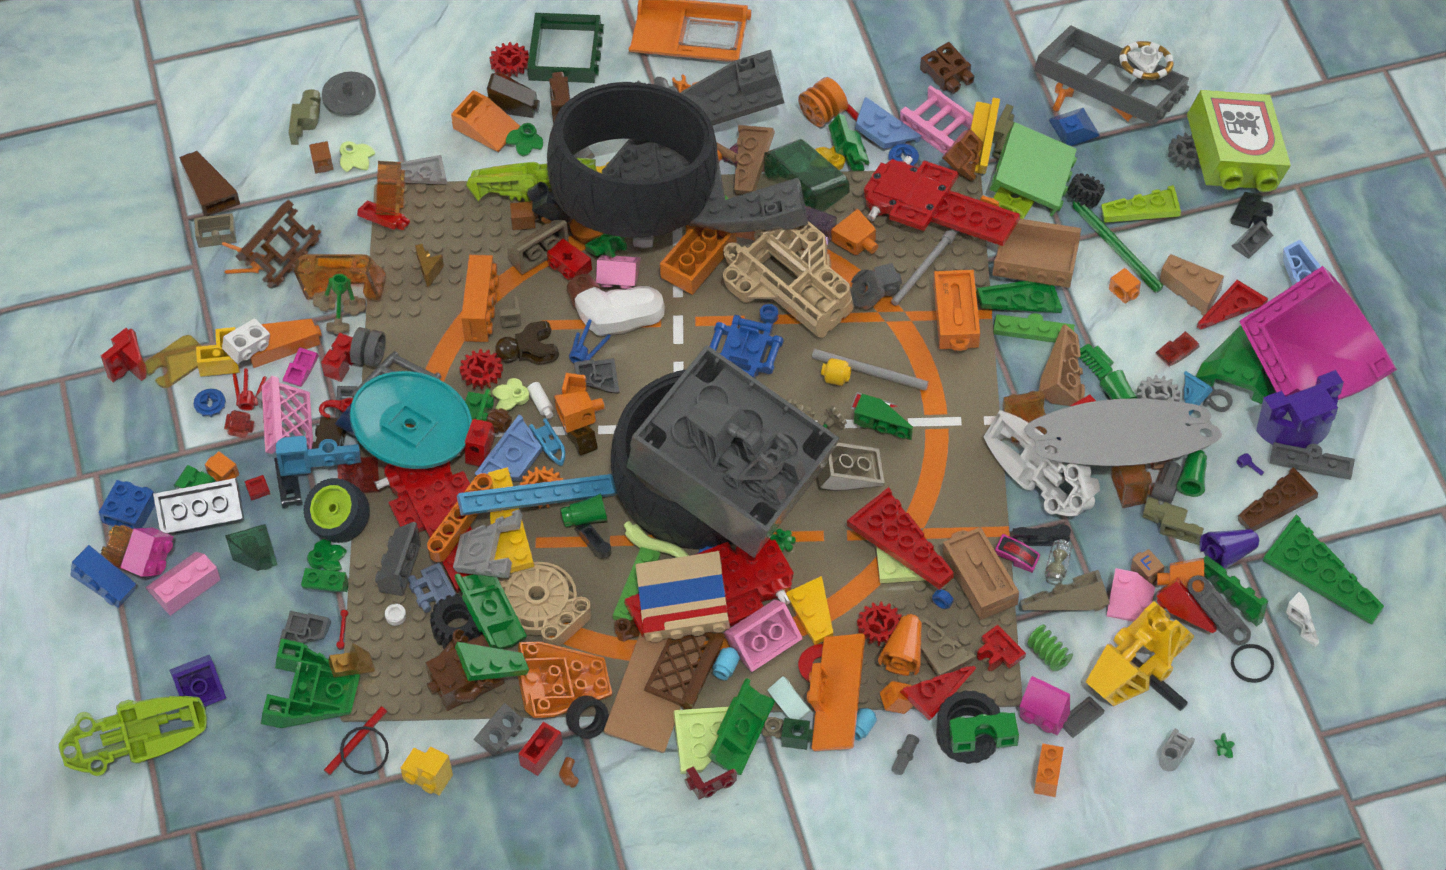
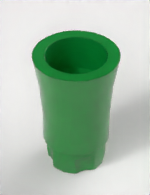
M1116 370L1108 374L1099 384L1111 399H1138L1130 387L1123 370Z
M1204 451L1192 452L1185 459L1184 467L1177 483V489L1183 495L1198 497L1205 492L1207 456Z
M601 493L561 508L565 527L573 526L574 524L578 526L586 523L608 521Z

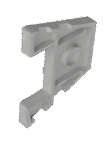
M515 510L512 512V516L505 519L502 516L497 518L492 525L487 527L482 525L460 535L453 565L456 572L509 578L512 566L510 559L494 560L500 533L520 529L523 516L521 511Z

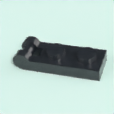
M274 458L282 509L289 508V505H303L298 474L280 476L278 460ZM294 493V497L287 498L286 494Z
M1062 525L1059 528L1019 527L1012 530V538L1027 546H1067L1071 534V529L1067 525Z

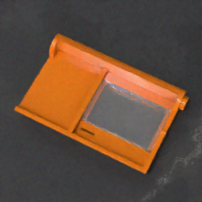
M638 0V15L629 52L726 62L739 60L747 20H751L752 10L748 9V5L696 0Z

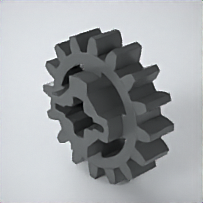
M1185 132L1183 137L1178 134L1176 139L1172 138L1171 144L1168 147V157H1171V162H1177L1176 167L1183 165L1184 170L1187 167L1194 170V166L1201 168L1192 134L1188 136Z

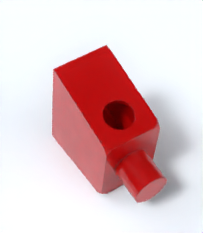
M477 419L472 420L465 439L466 464L481 466L490 454L495 439V431L491 422Z

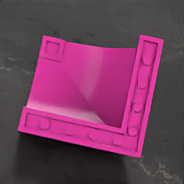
M1321 266L1239 321L1276 392L1282 391L1285 396L1315 386L1318 376L1336 370L1344 382L1341 394L1338 395V400L1374 385L1397 370L1364 314L1342 285L1324 266Z

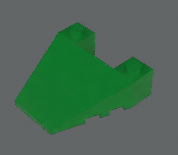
M281 638L275 668L295 672L289 698L267 694L261 724L286 728L351 714L360 675L333 677L325 655L310 650L307 645L301 642Z

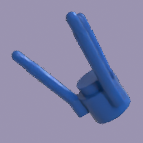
M591 319L588 320L580 341V333H576L573 347L569 354V359L573 363L590 360L611 337L608 334L588 354V348L583 343L590 328Z

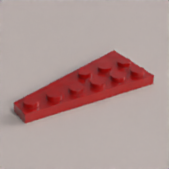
M889 487L847 520L849 528L939 590L954 578L952 569L942 556L936 553L932 543L927 541L923 531L910 514L904 511L901 502L895 499Z

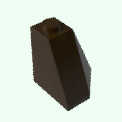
M501 72L491 74L487 86L488 98L507 115L534 118L535 111H538L540 107V100H537L536 92Z

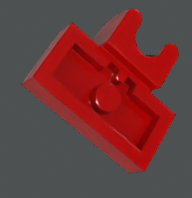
M996 625L982 636L981 640L985 645L977 651V659L979 661L985 658L990 659L988 667L990 672L999 667L1002 662L1010 669L1026 657V652L999 625Z

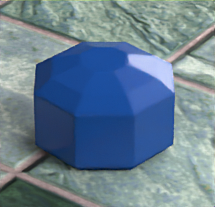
M765 304L760 308V320L764 323H774L778 319V308L773 304Z
M937 589L932 596L933 602L942 609H949L953 604V597L946 590Z

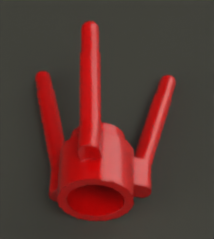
M244 369L243 391L241 394L237 375L233 373L237 399L236 406L239 409L250 411L254 409V406H258L256 396L262 391V385L267 377L264 376L262 378L257 393L254 396L253 392L248 390V369Z

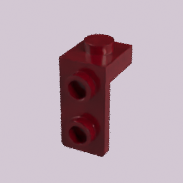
M694 766L686 769V786L690 791H694L699 800L704 797L709 798L716 791L722 788H729L737 781L735 769H731L705 783Z

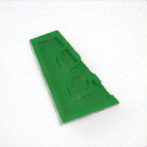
M457 642L455 645L468 681L527 675L529 671L526 660L521 652Z

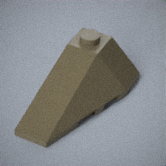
M1099 569L1072 578L1073 583L1068 585L1062 583L1055 585L1051 592L1041 591L1020 600L1023 610L1094 609L1098 611L1104 609L1110 603Z

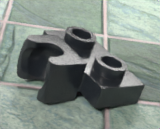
M1244 192L1231 218V224L1250 228L1252 222L1255 224L1263 221L1268 226L1267 216L1271 217L1273 215V205L1264 202L1261 195Z

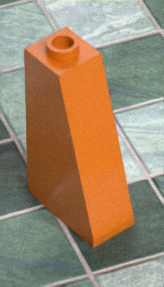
M312 319L261 324L270 333L269 344L265 350L253 354L250 361L253 368L293 355L297 353L299 347L309 349L321 345L319 339L322 336L321 330L318 325H314Z

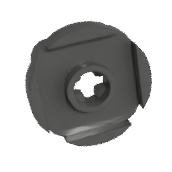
M864 269L852 278L851 282L853 285L850 290L855 306L868 310L879 299L884 297L883 280L877 272Z

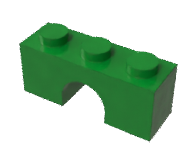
M1000 712L996 715L988 716L980 714L970 718L957 717L950 720L949 723L953 753L975 751V738L980 734H987L993 737L996 748L1018 746L1019 732L1015 712Z

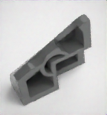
M290 611L285 629L282 630L280 641L282 638L304 644L324 639L328 633L331 620L328 617Z

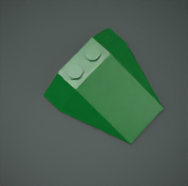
M1241 325L1201 363L1196 374L1198 379L1209 386L1214 387L1216 380L1220 379L1253 391L1252 401L1262 404L1264 397L1276 393Z

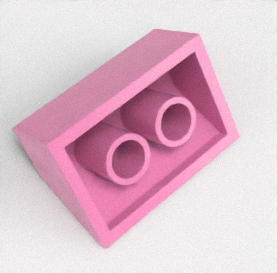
M195 552L146 586V590L171 616L221 579L217 567L203 553Z
M777 600L771 601L723 632L731 648L738 652L740 660L751 672L803 639L786 604Z

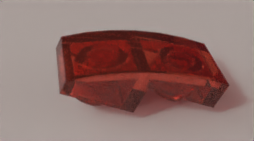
M1185 331L1173 342L1169 340L1155 353L1170 367L1189 356L1200 346Z

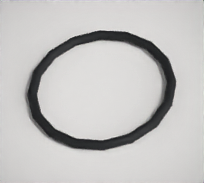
M363 726L356 727L346 734L341 742L340 754L342 761L348 769L354 773L365 775L372 774L383 767L388 758L389 747L386 738L381 732L375 728ZM366 729L374 731L381 736L385 743L386 753L384 760L377 768L363 772L355 770L348 765L344 758L343 748L350 734L357 730Z

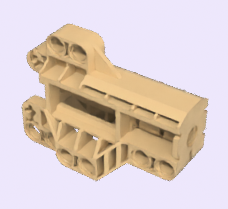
M809 221L806 225L790 230H783L782 228L773 229L772 231H766L765 229L755 230V241L749 248L746 246L741 247L733 242L728 243L724 247L725 259L729 265L723 271L725 285L730 292L743 302H752L754 299H773L816 336L824 338L828 331L834 329L841 322V319L847 317L854 308L849 283L831 269V260L829 254H827L825 235ZM771 256H774L798 276L789 286L763 265Z

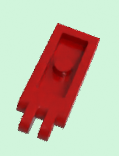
M368 200L357 210V216L393 230L396 228L404 230L410 224V220L404 214Z

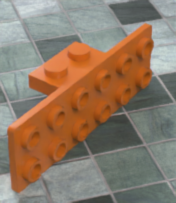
M864 634L824 637L821 663H813L812 672L809 673L810 691L807 692L808 703L816 711L812 739L813 751L852 749L854 747L865 644Z

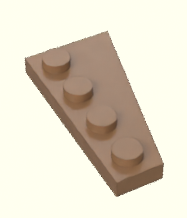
M738 125V154H736L737 169H735L734 185L736 194L756 191L775 134L773 128Z

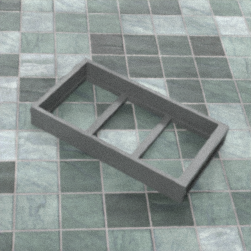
M1072 25L1038 55L1034 69L1039 74L1152 125L1162 120L1166 112H1170L1173 105L1178 104L1181 97L1185 96L1186 91L1189 90L1187 85L1189 78L1173 70L1165 77L1149 80L1171 90L1157 106H1154L1131 95L1146 79L1136 78L1124 91L1094 79L1109 63L1124 69L1119 59L1123 48ZM1072 47L1102 59L1087 75L1057 62ZM1127 58L1128 63L1131 67L1140 70L1130 59ZM1158 64L1153 73L1165 67Z

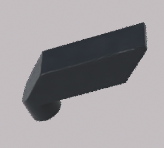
M586 523L574 528L596 557L606 558L611 555V545L601 538L591 524Z

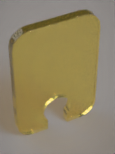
M191 335L182 336L145 362L147 374L150 376L158 368H166L168 370L167 373L156 378L155 382L161 388L171 387L198 368L196 347L201 345Z

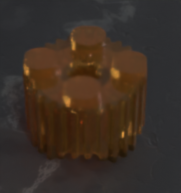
M114 525L108 534L111 538L107 543V547H102L101 555L114 566L125 570L121 568L133 529L126 525Z

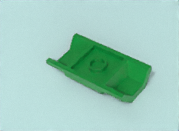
M455 574L454 577L463 593L462 598L479 632H483L491 648H510L527 637L497 577L476 574L462 577L460 574Z
M745 678L737 697H733L717 732L718 738L709 756L722 769L727 771L735 769L737 775H742L765 725V721L775 703L773 698L760 694L751 687V680Z

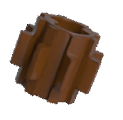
M502 408L499 410L492 409L486 420L493 424L496 434L506 432L512 422V417L508 415L509 411Z

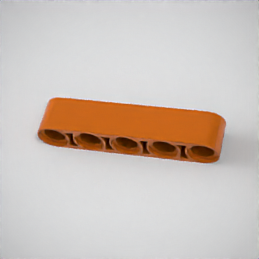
M486 473L477 475L465 492L494 489L491 476ZM482 485H488V486L485 487V488H481V487H480V486H482ZM457 501L428 540L427 548L430 559L434 562L444 561L459 542L460 535L467 531L479 513L462 515L465 516L463 519H457L461 516ZM447 532H453L451 535H445ZM435 548H442L439 551H434Z

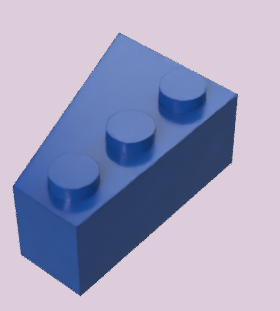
M90 545L72 561L70 576L103 597L112 606L115 605L119 608L136 589L134 581Z

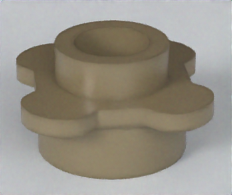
M768 717L765 721L762 735L764 737L775 736L778 739L781 738L784 721L777 717Z

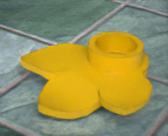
M834 146L830 149L827 147L814 149V155L817 159L810 164V167L819 170L830 168L833 171L841 170L844 167L845 157L837 154Z

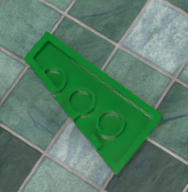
M1021 281L980 287L976 290L980 306L985 309L1061 313L1063 309L1054 285Z
M1206 555L1204 557V577L1214 585L1218 593L1223 594L1229 600L1233 607L1238 608L1243 613L1247 621L1252 622L1256 627L1261 624L1268 600L1264 597L1261 599L1256 597V593L1252 588L1241 586L1240 579L1235 576L1229 577L1225 568Z

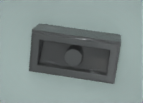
M1259 221L1231 246L1249 259L1274 235L1263 221Z

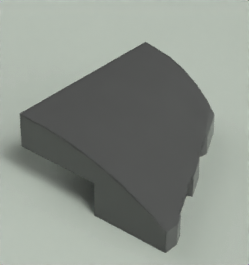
M614 358L574 362L576 374L585 375L588 386L615 394L620 393Z

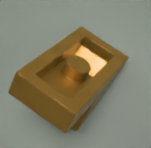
M423 244L415 245L417 259L426 286H431L444 267L443 255L430 257L429 251L424 250Z
M355 643L352 644L349 653L329 655L328 658L333 677L375 671L370 653Z

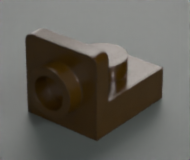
M584 426L567 433L568 438L576 443L578 454L584 455L598 449L595 431L589 426Z

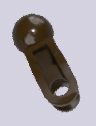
M547 321L529 323L521 333L515 334V339L503 337L499 339L495 346L497 356L503 361H512L519 357V360L526 359L540 365L553 362L559 357L556 345L539 342L548 338L551 334L552 329Z

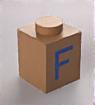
M1149 549L1143 553H1137L1132 559L1131 571L1137 572L1151 584L1157 581V573H1164L1165 566Z

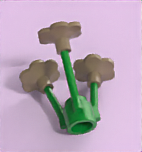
M336 274L329 278L326 292L322 291L313 295V305L319 307L321 311L333 310L336 299L334 296H331V289L337 294L336 316L334 317V322L326 324V330L339 334L349 332L350 327L348 323L342 322L341 294L348 290L349 299L343 302V311L345 314H351L352 316H356L359 312L366 310V300L353 295L351 279L347 278L346 275Z

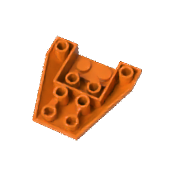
M519 642L518 652L523 653L529 671L527 675L518 676L524 709L533 718L556 717L567 713L571 703L584 695L592 696L598 700L612 696L604 657L544 642Z

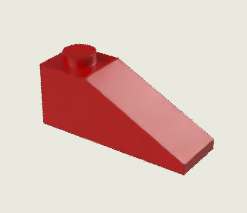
M1178 577L1158 591L1157 602L1164 610L1167 609L1169 613L1211 633L1216 632V624Z

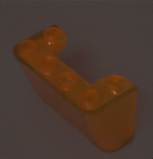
M305 254L297 259L294 273L306 300H314L313 295L315 293L326 292L329 278L336 274L346 275L347 278L351 279V284H364L363 294L365 298L381 300L386 280V272L370 256L365 254Z

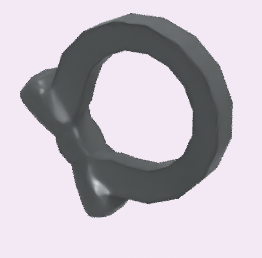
M1211 386L1213 391L1205 399L1203 405L1206 407L1209 404L1216 411L1226 412L1233 403L1231 395L1225 390L1215 389ZM1211 396H1224L1227 399V406H1217L1211 399Z

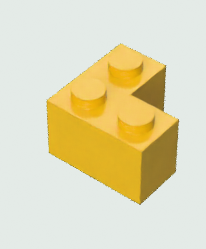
M235 327L215 329L216 345L196 347L197 366L200 377L240 373L239 363L237 364L222 349L223 337L234 331Z
M431 746L426 753L413 748L400 768L402 777L407 783L411 785L417 784L429 794L435 793L439 796L453 776L449 755Z

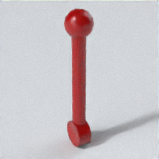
M346 609L340 612L342 616L340 638L336 643L339 650L344 649L345 646L343 639L346 616L348 615Z

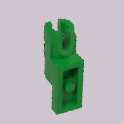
M838 114L828 125L836 153L846 156L851 170L864 171L865 168L862 162L868 166L870 162L860 133L850 130L845 115Z

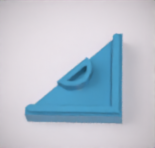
M1185 371V403L1199 406L1213 389L1205 382ZM1190 410L1189 415H1191L1195 410Z

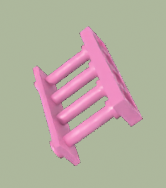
M931 85L928 87L927 100L915 111H911L907 107L900 111V121L922 135L921 138L943 154L955 142L948 135L961 124L971 129L973 120L971 113ZM933 104L941 109L928 121L920 117ZM947 114L955 119L942 131L934 127Z

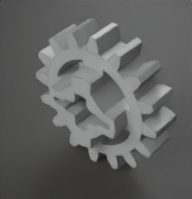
M1155 375L1154 379L1148 376L1146 382L1141 381L1140 386L1137 387L1136 396L1138 399L1148 398L1179 402L1181 392L1177 390V384L1172 385V379L1166 381L1164 375L1161 379Z

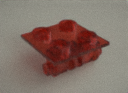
M361 457V462L337 465L339 479L349 481L360 488L362 492H379L375 485V481H379L377 457Z

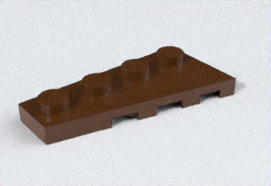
M1293 467L1289 470V474L1284 478L1281 477L1272 489H1267L1259 500H1255L1238 515V521L1246 529L1256 531L1317 499L1318 492Z

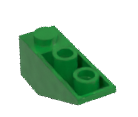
M866 394L861 395L854 412V424L863 428L867 427L877 430L880 433L892 434L901 439L912 440L913 426L882 399Z

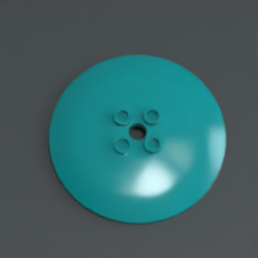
M411 371L385 373L369 380L357 391L350 409L351 427L360 444L380 460L398 467L410 469L440 466L457 457L465 448V439L472 422L469 408L456 390L433 376ZM409 423H410V424L414 425L415 427L409 428V427H407L405 424H409Z

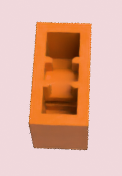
M1042 743L1034 794L1056 797L1064 747Z

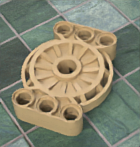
M534 562L535 567L513 572L509 575V578L497 577L526 635H542L544 643L561 646L591 619L590 601L586 597H577L576 585L572 577L557 565L548 562ZM531 595H532L533 597H538V596H539V597H543V598L540 599V600H533V599H531Z

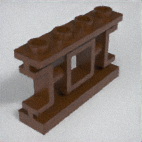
M289 199L272 214L235 256L240 262L244 260L247 266L253 261L260 265L267 272L262 280L268 283L267 286L269 288L273 285L278 286L285 279L283 275L286 272L290 273L296 267L294 262L298 258L301 260L308 253L306 249L309 246L313 247L319 241L318 235L322 232L319 229L316 230L313 224L305 230L293 218L298 210L292 208L294 204ZM287 213L288 216L284 219V221L291 228L288 231H286L280 225L274 230L273 227ZM297 233L304 239L309 234L310 237L296 251L295 249L300 243L293 236ZM277 234L291 246L283 256L269 244ZM264 239L265 241L260 247L267 253L266 256L263 258L258 252L250 256L249 254ZM272 259L279 265L286 260L287 263L273 278L272 275L276 272V269L270 264Z

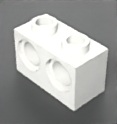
M254 318L223 337L222 349L238 364L243 360H248L256 352L265 350L269 344L270 333Z

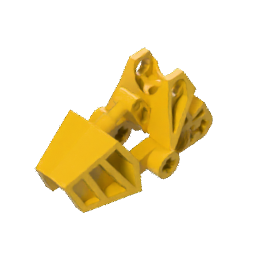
M1153 601L1131 625L1123 627L1115 635L1113 641L1118 645L1116 648L1112 644L1106 645L1086 683L1112 706H1116L1148 691L1152 674L1160 681L1166 680L1173 671L1171 666L1173 659L1191 643L1194 634L1177 620H1169L1171 615ZM1144 646L1155 654L1138 668L1131 661L1136 656L1138 650Z

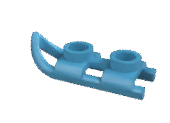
M544 418L545 426L535 429L533 424H530V430L545 453L556 464L562 466L565 461V447L548 420ZM550 435H553V440L549 438ZM558 449L562 451L560 460L553 455L557 453Z

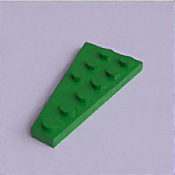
M1296 514L1266 553L1263 561L1373 625L1383 611L1384 605L1357 581L1358 578L1353 573L1350 574L1344 567L1345 564L1324 542H1320L1313 535L1314 532L1309 527L1307 528Z

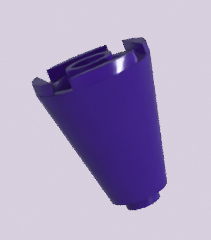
M1251 529L1212 531L1201 536L1199 548L1200 552L1204 551L1205 556L1207 555L1227 569L1257 549L1260 539L1258 534Z

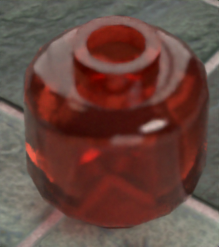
M233 410L226 416L224 429L227 430L228 435L245 438L248 432L252 433L254 421L251 420L249 413Z

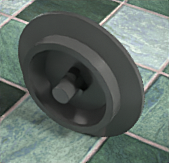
M353 71L342 72L331 77L325 83L322 89V100L330 110L336 113L353 114L364 110L373 102L376 89L373 81L365 74Z

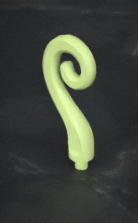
M630 521L624 524L626 537L639 548L643 547L666 553L675 558L689 556L686 551L675 544L649 537L638 524L633 525Z

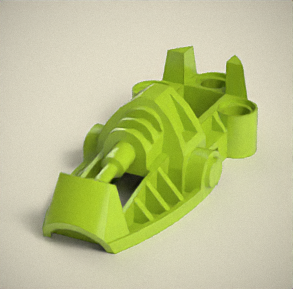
M576 158L582 164L597 171L596 159ZM526 162L473 170L468 178L466 187L477 201L488 192H493L503 196H510L511 201L514 198H517L518 201L524 198L525 202L532 201L527 194L530 187L539 182H544L548 188H551L548 178L547 163Z
M166 696L138 702L133 700L121 701L116 705V714L94 720L93 716L88 712H80L75 716L74 723H71L58 744V749L64 766L77 771L88 772L94 776H100L106 771L107 763L114 762L115 758L129 754L131 762L140 763L170 752L189 742L206 728L205 708L199 697ZM179 708V712L169 715H167V713H164ZM181 718L182 721L191 720V727L160 733L159 725L167 724L169 720ZM84 719L91 721L90 725L86 728L79 726L80 722ZM119 728L99 734L102 746H111L82 754L78 739L92 736V733L101 730L105 732ZM68 746L75 747L74 752L70 754H65L64 749ZM94 760L102 761L99 767H91V763Z

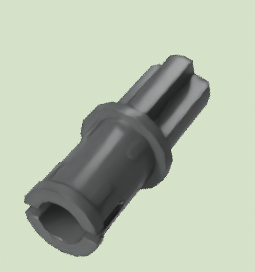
M908 734L901 749H898V756L891 768L894 774L902 775L909 761L913 760V753L920 741L917 736Z

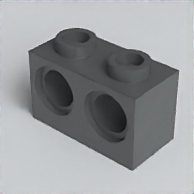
M504 703L475 736L474 740L492 756L497 751L502 753L509 745L507 739L510 736L515 737L522 729L520 724L524 719ZM503 719H508L511 727H506L503 724ZM489 735H495L498 739V743H493L490 740Z

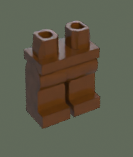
M950 42L938 47L936 51L933 50L921 57L920 70L924 74L928 73L943 92L948 89L954 94L960 90L961 81L966 85L974 82L975 76L971 72V64L965 60Z
M563 72L552 73L553 78L549 79L553 124L562 106L570 100L568 77H564Z

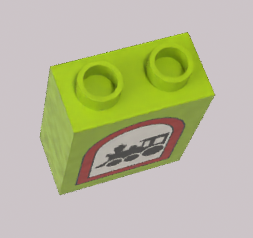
M1200 90L1187 113V118L1205 184L1222 186L1227 190L1239 187L1257 188L1261 192L1276 190L1291 164L1271 96L1266 94Z

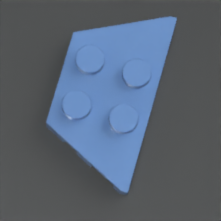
M867 97L864 98L855 126L857 131L883 149L905 144L906 141L914 140L917 143L921 140L922 135Z
M521 415L517 416L475 472V476L508 467L512 481H520L522 479V476L525 475L542 452V446L535 439Z

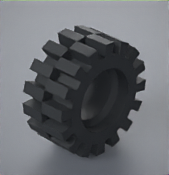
M1080 173V175L1076 174L1073 177L1067 193L1071 199H1075L1076 203L1080 202L1082 206L1085 204L1086 207H1094L1100 202L1105 188L1102 183L1099 184L1100 180H1095L1094 176L1089 177V174L1084 176L1083 173Z

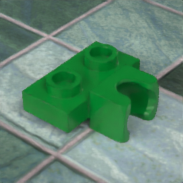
M603 234L585 244L587 252L595 256L605 253L613 258L616 256L615 251L627 250L625 242L627 237Z

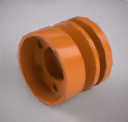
M829 77L822 78L813 87H809L798 96L799 106L803 114L817 127H823L833 117H836L848 108L847 97L843 89L836 81Z

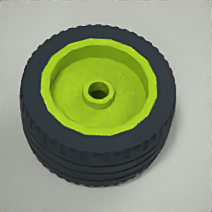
M330 478L317 483L309 491L304 502L303 514L308 527L318 536L332 542L343 543L356 538L365 529L370 516V506L365 494L354 484L339 478Z

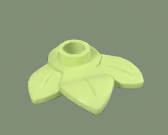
M346 141L341 144L339 150L341 154L340 166L346 172H349L353 166L367 171L369 169L368 157L375 155V151L366 144H355L354 142Z
M516 378L509 379L507 385H498L492 391V394L499 399L495 408L498 410L500 408L506 411L511 410L516 404L523 405L529 400L528 389Z

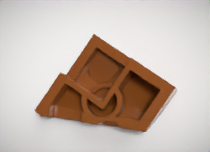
M968 129L960 134L942 158L962 176L973 181L976 178L974 172L976 165L979 164V152L982 149L983 142L971 129Z

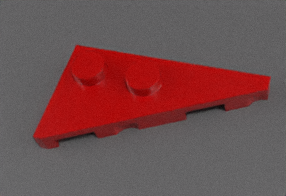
M1236 280L1197 323V328L1202 330L1257 309L1266 304L1268 298L1241 281Z
M974 665L972 667L967 666L957 671L904 687L900 690V693L928 720H931L938 713L945 699L952 696L975 671L976 667Z

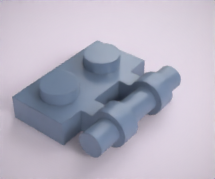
M440 563L420 570L422 575L420 579H416L415 575L408 577L409 588L412 593H415L416 601L425 613L432 609L429 604L430 602L435 601L439 605L438 601L440 599L445 600L448 595L455 597L456 593ZM427 586L430 592L424 594L422 588Z

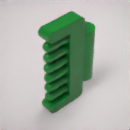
M1086 344L1080 348L1081 356L1079 358L1086 362V366H1089L1092 372H1095L1098 380L1101 381L1105 376L1113 372L1111 366L1114 362L1099 346L1093 348L1090 344Z

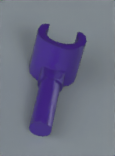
M1248 453L1238 457L1236 463L1239 467L1243 468L1248 465L1259 475L1262 476L1264 474V471L1252 462V458Z

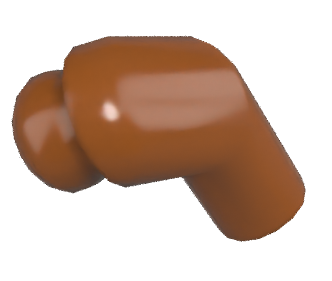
M566 757L559 771V777L566 786L569 785L571 788H574L579 782L578 777L574 776L572 772L575 760Z

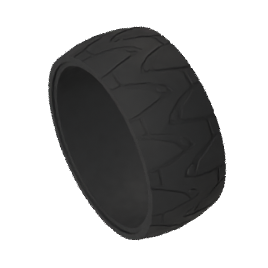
M642 82L608 83L589 88L575 95L558 112L550 132L547 148L548 178L555 200L561 209L572 219H575V221L587 228L608 235L628 238L651 237L670 233L693 221L702 212L710 197L718 165L717 142L714 129L704 110L702 111L699 105L679 92L659 85ZM613 139H638L668 147L683 156L690 165L675 174L662 178L629 180L599 173L582 164L574 155L580 150L598 142Z
M686 370L666 374L639 390L628 402L619 418L611 448V470L617 494L632 519L644 531L653 535L656 539L688 549H703L706 546L714 547L726 542L733 544L678 503L665 499L651 491L639 480L633 471L627 468L632 436Z

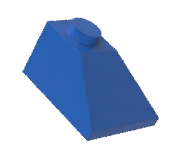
M1083 107L1049 118V122L1061 142L1066 145L1072 146L1100 135Z

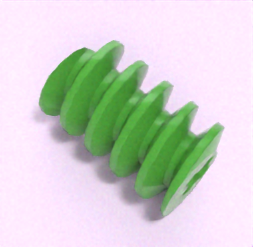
M1040 625L1030 635L1027 642L1028 647L1033 648L1034 653L1038 654L1039 658L1044 660L1045 664L1050 666L1052 671H1059L1068 665L1073 657V653L1066 655L1069 649L1067 647L1062 648V642L1056 643V636L1049 638L1052 632L1050 630L1045 631L1046 625Z

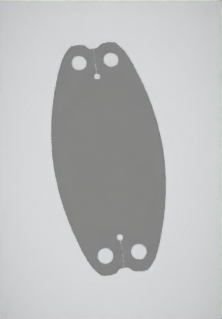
M1111 399L1083 403L1041 416L1028 423L1024 428L1028 437L1034 439L1036 443L1034 449L1039 456L1053 461L1099 466L1140 465L1165 461L1203 449L1217 442L1222 437L1220 429L1211 423V414L1206 408L1190 403L1157 399ZM1197 410L1201 413V417L1193 418L1189 415V411ZM1041 426L1047 430V433L1039 435L1034 429ZM1208 429L1212 432V436L1204 437L1200 434V430ZM1048 445L1054 446L1057 449V453L1049 454L1045 451V447Z

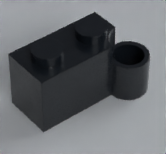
M539 182L528 189V197L533 201V212L550 221L565 220L568 223L573 220L561 209L555 200L553 192H549V188L544 182Z

